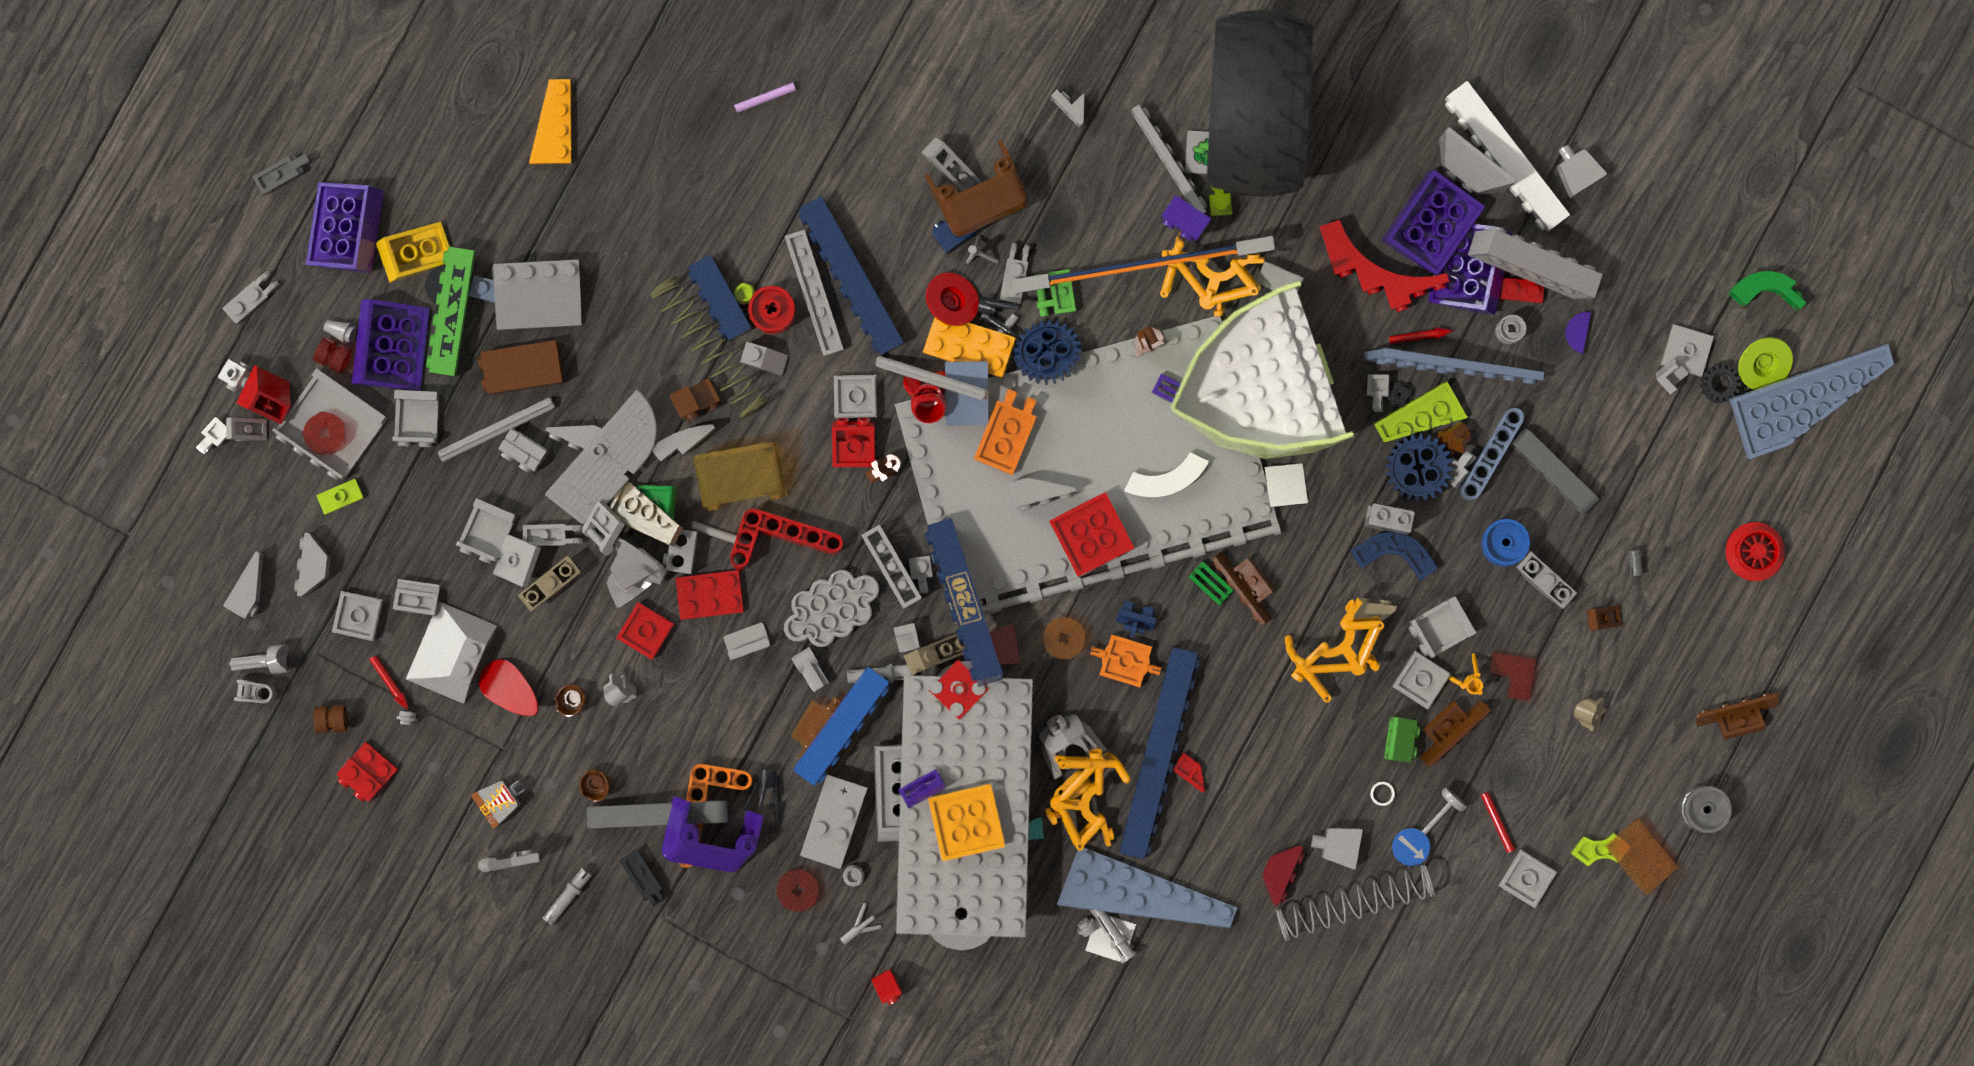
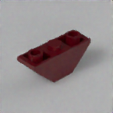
M1296 845L1269 857L1261 876L1272 904L1278 906L1279 902H1284L1288 893L1285 891L1288 883L1292 884L1296 872L1293 871L1296 863L1300 864L1303 859V847Z

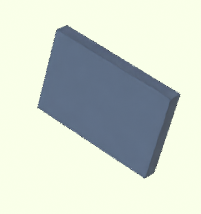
M988 361L945 362V377L988 390ZM946 389V426L987 425L988 396L983 401Z

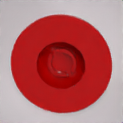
M942 273L934 277L927 286L926 302L928 308L940 322L949 326H963L976 316L979 305L978 295L973 285L966 278L955 273Z

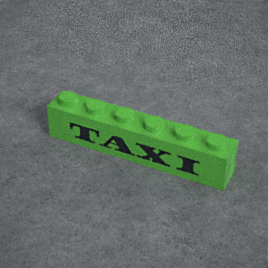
M449 247L448 251H444L443 263L446 264L445 272L441 271L439 284H443L442 292H438L436 299L439 311L438 314H434L433 326H436L435 334H431L429 345L433 349L432 355H428L426 367L429 368L431 373L456 376L476 253L473 250Z

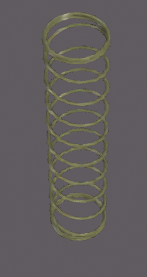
M674 276L666 280L650 294V297L652 299L660 296L661 294L672 288L681 286L682 289L676 295V297L666 307L662 309L661 312H664L672 306L685 300H692L689 306L686 308V310L677 319H675L671 323V325L676 324L677 322L687 318L688 316L701 312V316L699 317V319L688 331H686L681 336V338H684L703 327L711 326L709 332L701 339V341H699L691 349V351H694L711 341L721 339L718 346L701 362V365L705 364L706 362L712 360L713 358L719 355H722L727 352L731 353L728 359L710 376V378H713L732 367L740 365V369L737 371V373L720 389V391H723L740 381L750 379L746 387L730 402V404H733L748 395L760 392L756 400L739 415L741 419L746 418L747 416L755 412L757 409H759L763 404H765L768 399L766 397H762L761 399H759L762 394L761 390L752 391L738 398L750 385L752 377H745L728 385L741 371L742 364H734L719 371L729 361L733 352L731 350H727L709 358L719 348L723 341V338L716 337L699 345L710 334L713 325L706 324L692 330L694 326L702 318L703 311H695L682 317L686 313V311L691 307L693 303V298H685L672 304L681 294L684 286L681 284L674 285L678 281L677 276Z

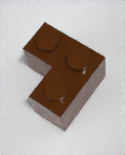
M709 378L692 387L687 386L669 395L680 418L688 422L698 419L700 417L699 413L705 410L709 413L719 408L718 404L721 403Z

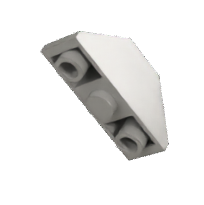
M304 533V537L300 539L302 557L297 562V570L300 571L299 579L295 581L294 589L297 592V596L301 597L307 596L329 577L331 557L314 535L310 533Z
M1531 551L1516 567L1532 586L1562 609L1577 594Z

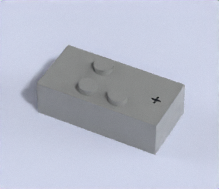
M827 774L800 856L839 869L842 868L868 787Z

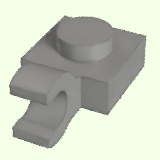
M1368 374L1367 396L1373 397L1374 412H1383V397H1389L1390 375Z
M1466 451L1459 460L1452 458L1454 462L1448 464V467L1454 468V471L1448 472V475L1453 479L1446 480L1454 488H1457L1470 473L1466 467L1473 463L1477 457L1472 452Z
M930 556L909 558L911 579H918L920 594L928 593L926 578L933 577Z

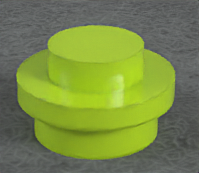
M742 283L735 288L734 297L740 304H749L755 290L750 284Z

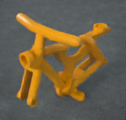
M1181 232L1176 237L1175 246L1172 250H1162V257L1188 253L1182 251L1185 239L1180 236ZM1260 253L1247 254V258H1233L1230 262L1231 267L1224 272L1211 270L1207 266V263L1210 261L1209 258L1191 261L1196 262L1200 272L1210 279L1206 291L1184 262L1168 265L1160 295L1164 298L1169 295L1178 268L1199 295L1201 307L1211 309L1217 304L1214 316H1222L1226 311V306L1222 305V302L1258 294L1261 286L1255 281L1244 265L1264 263L1265 257H1260ZM1236 274L1246 285V287L1216 294L1220 281L1228 280Z
M1357 598L1356 601L1350 600L1346 605L1345 610L1347 613L1340 621V625L1346 631L1344 641L1339 646L1328 648V643L1323 642L1304 659L1296 652L1293 637L1291 635L1285 636L1286 651L1297 667L1291 676L1299 682H1302L1304 678L1307 679L1326 703L1331 701V696L1314 673L1351 671L1354 675H1362L1367 669L1366 662L1374 671H1377L1380 667L1379 662L1371 654V651L1381 629L1384 628V624L1379 616L1353 618L1363 603L1360 598ZM1369 629L1356 655L1351 648L1355 637V630ZM1341 654L1349 662L1312 665L1320 656L1329 658Z
M1101 749L1091 750L1089 752L1090 758L1061 755L1055 757V761L1061 769H1084L1061 795L1058 794L1052 797L1050 805L1055 811L1052 812L1050 808L1045 809L1046 816L1053 825L1057 824V818L1061 817L1072 843L1079 851L1084 849L1085 844L1100 828L1102 829L1104 842L1107 847L1111 846L1110 840H1114L1111 827L1107 828L1106 818L1103 814L1098 813L1094 815L1089 809L1091 797L1094 794H1103V769L1115 768L1124 783L1131 781L1128 772L1120 760L1110 752H1107L1105 758H1103ZM1095 771V782L1087 787L1082 798L1069 799ZM1067 809L1081 810L1083 817L1089 821L1079 834Z

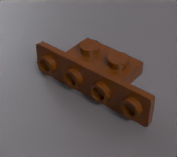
M1222 552L1218 553L1212 558L1216 569L1225 575L1229 586L1240 595L1241 602L1253 612L1254 619L1264 626L1272 617L1260 601L1274 592L1275 589L1251 557H1248L1234 568Z
M1767 693L1753 700L1745 699L1737 704H1725L1718 709L1703 710L1696 715V725L1699 727L1718 722L1724 740L1765 730V723L1760 710L1778 706L1779 694Z
M1479 701L1465 714L1456 702L1450 703L1423 729L1434 744L1420 756L1421 761L1428 767L1438 763L1447 751L1453 749L1462 737L1469 734L1478 722L1486 718L1487 714L1491 711L1489 706Z

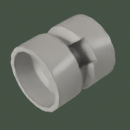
M1517 315L1504 317L1495 328L1497 339L1507 345L1516 343L1526 333L1525 322Z

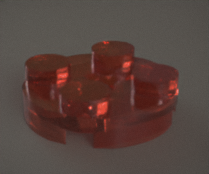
M322 411L307 421L302 435L306 445L314 453L319 455L333 454L344 445L346 441V428L339 417ZM329 429V437L326 438L324 436L323 438H320V432L322 430Z
M803 869L788 871L780 878L777 885L779 902L784 908L794 912L809 909L819 896V884L816 878ZM796 884H799L800 888H804V892H801L799 897H797L796 893H792V889L795 888Z

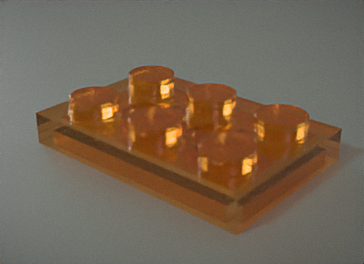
M1635 819L1605 845L1644 895H1648L1678 869L1639 819Z

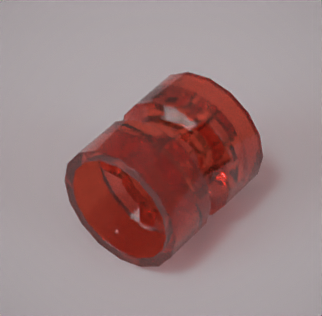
M324 337L314 353L313 361L323 366L328 364L329 369L341 374L351 358L352 349L343 345L337 346L335 341Z

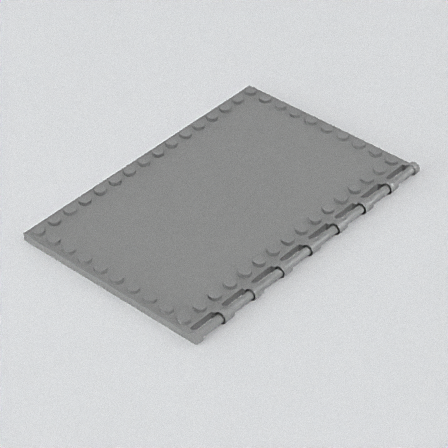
M1220 316L1163 330L1162 332L1168 342L1156 348L1155 351L1139 357L1135 355L1137 352L1134 346L1135 338L1083 352L1082 356H1079L1081 363H1076L1077 370L1070 369L1072 376L1070 377L1065 374L1064 381L1056 378V384L1053 383L1052 379L1049 380L1047 385H1045L1044 380L1037 384L1036 378L1029 381L1028 375L1023 376L1021 370L1006 373L1003 378L996 376L988 378V421L996 401H1004L1007 389L1017 392L1012 406L1023 410L1027 397L1037 400L1031 413L1037 417L1013 475L973 459L987 425L946 426V413L937 422L931 424L923 423L912 414L911 400L895 404L927 524L952 518L978 600L986 599L987 604L981 606L983 614L997 613L1002 611L1003 608L1028 601L1033 603L1043 600V597L1068 590L1073 592L1083 589V586L1108 579L1113 581L1123 578L1126 574L1148 568H1160L1165 566L1166 563L1192 556L1193 558L1206 555V552L1232 545L1236 547L1246 544V541L1271 534L1275 536L1281 534L1274 507H1270L1268 487L1260 457L1217 446L1172 410V403L1151 393L1161 373L1179 383L1182 382L1189 363L1198 349L1222 323ZM1045 364L1043 367H1049L1051 364ZM1162 380V382H1161L1162 384H1164V385H1166V386H1168V387H1170V388H1172V389H1174V390H1176V391H1178V389H1179V388H1177V387H1175V386H1173V385H1171V384L1165 382L1164 380ZM1158 388L1159 391L1175 399V395ZM1189 453L1209 461L1203 472L1193 483L1174 494L1147 498L1124 492L1133 472L1145 476H1158L1169 473L1180 466ZM1025 478H1033L1074 487L1076 492L1072 493L1073 497L1061 500L1060 497L1052 499V503L1040 506L1038 502L1031 504V509L1020 511L1019 508H1014L1008 483ZM1106 492L1135 549L1105 564L1108 565L1109 571L1078 578L1049 520ZM1267 520L1271 522L1269 527L1243 533L1242 527ZM1227 531L1230 532L1231 537L1207 544L1202 543V538ZM1189 542V549L1162 556V549ZM1144 554L1149 556V560L1121 567L1120 561ZM1067 576L1068 582L1044 589L1039 588V583ZM1024 587L1027 589L1026 594L999 601V594Z

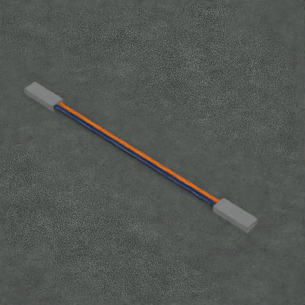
M1273 236L1239 241L1235 245L1054 276L1043 274L1011 281L1013 293L1015 294L1050 288L1051 285L1194 260L1230 254L1241 256L1275 250Z

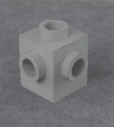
M228 359L218 378L228 383L226 386L228 389L237 393L239 390H243L252 368L243 362H240L238 365Z

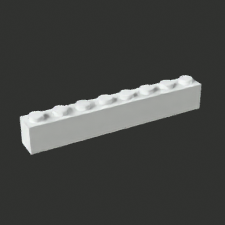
M1468 81L1445 98L1447 109L1452 114L1455 112L1459 117L1458 122L1464 130H1469L1472 134L1471 140L1477 147L1481 146L1485 151L1484 155L1515 179V182L1509 187L1510 191L1515 197L1519 196L1521 198L1523 208L1527 213L1534 215L1536 218L1535 223L1541 230L1550 231L1570 215Z

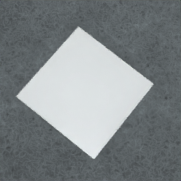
M1303 463L1265 467L1270 507L1308 503Z
M1111 917L1120 933L1127 936V942L1130 945L1136 924ZM1095 919L1097 928L1090 935L1085 951L1120 962V956L1115 949L1110 947L1111 941Z

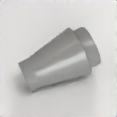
M329 319L325 322L323 328L325 332H328L343 343H352L357 333V328L352 323L337 322Z

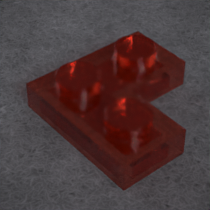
M1493 652L1490 674L1510 677L1507 698L1529 701L1536 659Z

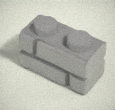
M513 428L510 429L499 446V450L502 451V457L510 462L513 459L520 462L518 467L528 473L531 470L537 472L549 453L547 449Z

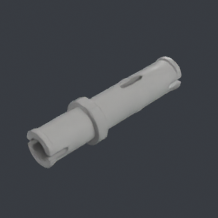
M581 868L574 879L566 884V889L542 918L546 922L549 920V924L553 926L575 896L581 893L582 887L592 877V874L588 871L586 873V869Z

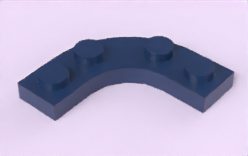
M1386 532L1377 534L1350 550L1360 568L1365 567L1385 554L1398 555L1409 564L1419 581L1438 569L1419 542L1410 536L1400 533Z

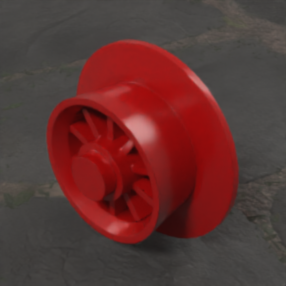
M1760 522L1746 523L1735 529L1728 538L1725 550L1726 560L1732 571L1739 577L1749 581H1762L1773 576L1782 566L1785 557L1784 543L1778 532L1771 526Z

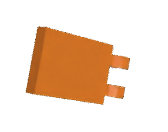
M1007 389L1004 401H996L973 459L1013 475L1037 417L1031 414L1037 400L1027 397L1023 410L1012 406L1017 392Z

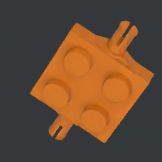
M1111 635L1105 650L1092 646L1091 650L1099 653L1091 651L1090 655L1102 658L1100 676L1140 687L1142 679L1147 672L1159 676L1160 672L1152 669L1161 671V667L1149 664L1151 646Z

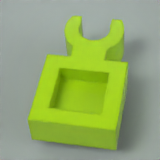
M1210 185L1211 190L1215 194L1209 195L1210 216L1232 215L1230 193L1224 194V190L1213 188Z

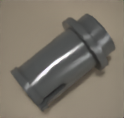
M1641 549L1629 550L1628 555H1626V557H1629L1630 576L1644 575L1642 556L1644 554L1641 553Z

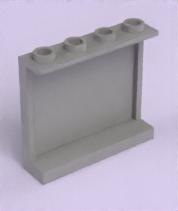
M316 368L312 374V380L287 413L282 425L280 424L277 429L274 428L272 431L277 434L275 438L286 444L289 442L294 445L292 450L301 456L306 454L311 457L310 462L316 467L321 468L323 466L328 469L327 474L335 480L339 478L345 480L389 418Z

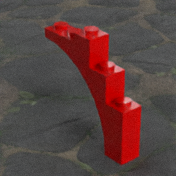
M1340 220L1319 226L1335 276L1340 275V278L1347 277L1353 274L1352 270L1356 269L1363 293L1368 292V295L1380 292V288L1384 287L1391 311L1396 309L1398 313L1409 309L1408 305L1412 304L1409 296L1413 295L1414 298L1425 295L1426 290L1434 288V291L1446 288V284L1449 283L1447 273L1432 277H1409L1384 270L1367 260L1354 247L1347 237Z

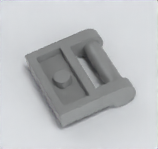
M598 501L586 520L582 532L599 546V550L603 555H610L614 549L613 544L625 523L604 502ZM595 526L605 536L604 539L596 532Z

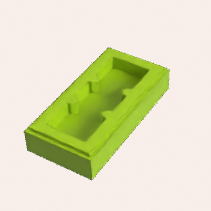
M356 479L316 495L324 515L364 499Z

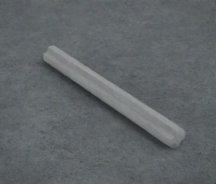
M877 357L876 366L979 400L985 401L987 399L988 390L889 358Z
M547 398L439 450L438 455L445 462L509 431L511 428H516L553 410L555 405L551 398Z

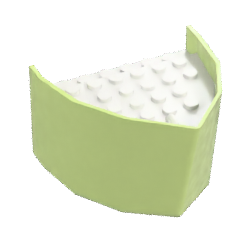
M1300 281L1280 287L1235 311L1214 330L1189 363L1173 401L1172 410L1219 447L1268 459L1314 453L1332 447L1354 436L1353 432L1346 434L1329 386L1334 384L1321 345H1315L1296 290L1301 285Z

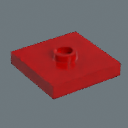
M638 602L616 639L653 660L673 628L674 623Z
M957 660L938 680L942 684L941 692L932 694L949 711L952 704H961L963 712L956 716L960 720L989 689L985 686L984 693L976 695L972 690L976 681L972 682L969 669ZM958 681V682H961V683H962V684H960V683L955 684V685L953 686L952 691H951V685H952L954 682ZM962 686L963 692L957 694L955 687Z

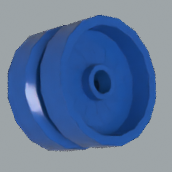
M1502 519L1491 524L1482 535L1481 540L1483 555L1489 562L1500 567L1513 566L1521 561L1529 551L1530 545L1527 530L1522 524L1511 519ZM1503 539L1510 541L1507 547L1502 544Z

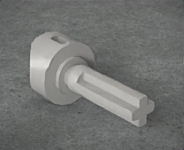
M287 644L269 646L266 655L232 658L230 661L231 670L268 667L272 674L290 672L286 662L290 648Z

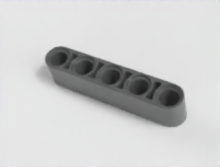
M1524 428L1512 440L1511 446L1582 515H1585L1599 501L1598 497L1528 429Z

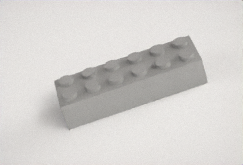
M1495 227L1493 230L1485 228L1483 231L1475 232L1468 253L1469 256L1569 298H1595L1602 277L1601 273L1595 271V267L1579 265L1576 259L1560 257L1559 252L1554 250L1546 251L1542 249V245L1531 242L1529 244L1524 241L1525 238L1518 235L1510 236L1502 228Z

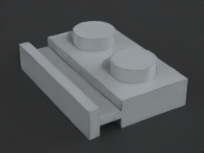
M398 579L393 610L436 616L440 585Z

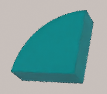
M1042 817L1036 818L1028 824V840L1044 839Z

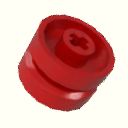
M772 285L762 287L753 294L749 302L748 311L750 319L756 328L763 333L772 335L783 333L790 328L795 320V303L789 293L781 287ZM775 307L777 312L769 314V309Z

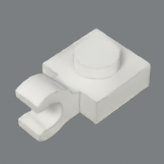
M215 417L201 432L206 437L196 448L205 455L213 443L219 447L227 438L226 425Z

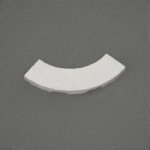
M1189 453L1184 462L1169 473L1158 476H1145L1133 472L1124 492L1147 498L1174 494L1193 483L1203 472L1209 461Z

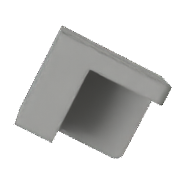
M1675 357L1656 372V380L1671 395L1677 390L1676 384L1688 375V371Z
M915 623L894 628L899 652L920 648Z

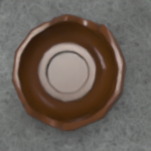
M567 684L560 688L554 699L557 705V712L565 717H573L582 713L587 705L585 691L576 684Z
M595 768L586 771L580 777L579 782L582 796L593 803L603 801L611 789L609 776L604 771Z

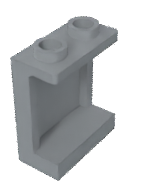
M395 390V433L392 441L398 442V446L410 447L411 443H419V447H432V444H437L440 393Z
M476 498L473 504L474 509L460 541H457L456 545L461 547L460 552L470 556L472 552L480 555L479 560L491 564L492 561H498L506 535L510 534L517 516Z
M1379 504L1368 505L1364 527L1406 535L1411 533L1414 512Z
M1455 596L1409 621L1411 626L1408 627L1414 638L1418 637L1421 642L1419 648L1423 655H1428L1429 658L1435 657L1460 641L1476 634Z

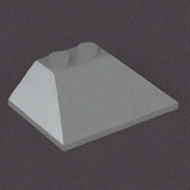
M1450 127L1440 137L1439 146L1442 169L1445 171L1444 174L1450 180L1455 181L1456 179L1461 183V188L1468 194L1480 195L1505 192L1515 182L1512 176Z
M438 602L436 616L431 618L406 680L465 704L473 685L471 684L487 645L491 643L497 625Z

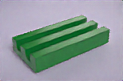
M1204 562L1188 576L1217 605H1220L1233 591ZM1202 568L1205 569L1227 591L1224 593L1200 570ZM1198 574L1222 597L1218 599L1194 576Z

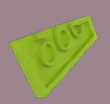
M1445 381L1373 424L1383 442H1388L1468 417L1450 385Z

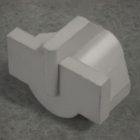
M612 673L609 675V683L603 687L604 698L609 705L618 706L620 703H628L637 697L636 686L626 681L625 674L620 677Z

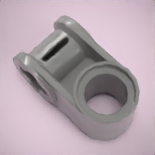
M239 679L236 681L238 689L234 701L272 703L277 698V690L272 685ZM265 688L270 692L266 700L261 696L262 690Z

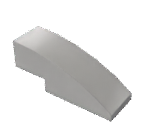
M712 424L682 430L654 445L652 452L662 463L678 450L685 456L713 433L716 428Z

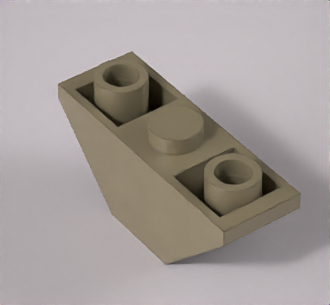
M566 556L518 596L532 612L567 587L581 571L570 557Z

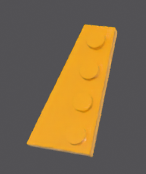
M549 79L529 161L530 165L572 164L570 79Z

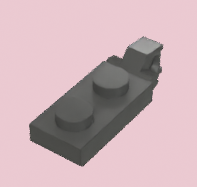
M306 154L298 158L295 155L288 156L254 175L253 179L262 195L265 196L300 176L304 172L303 168L312 162Z

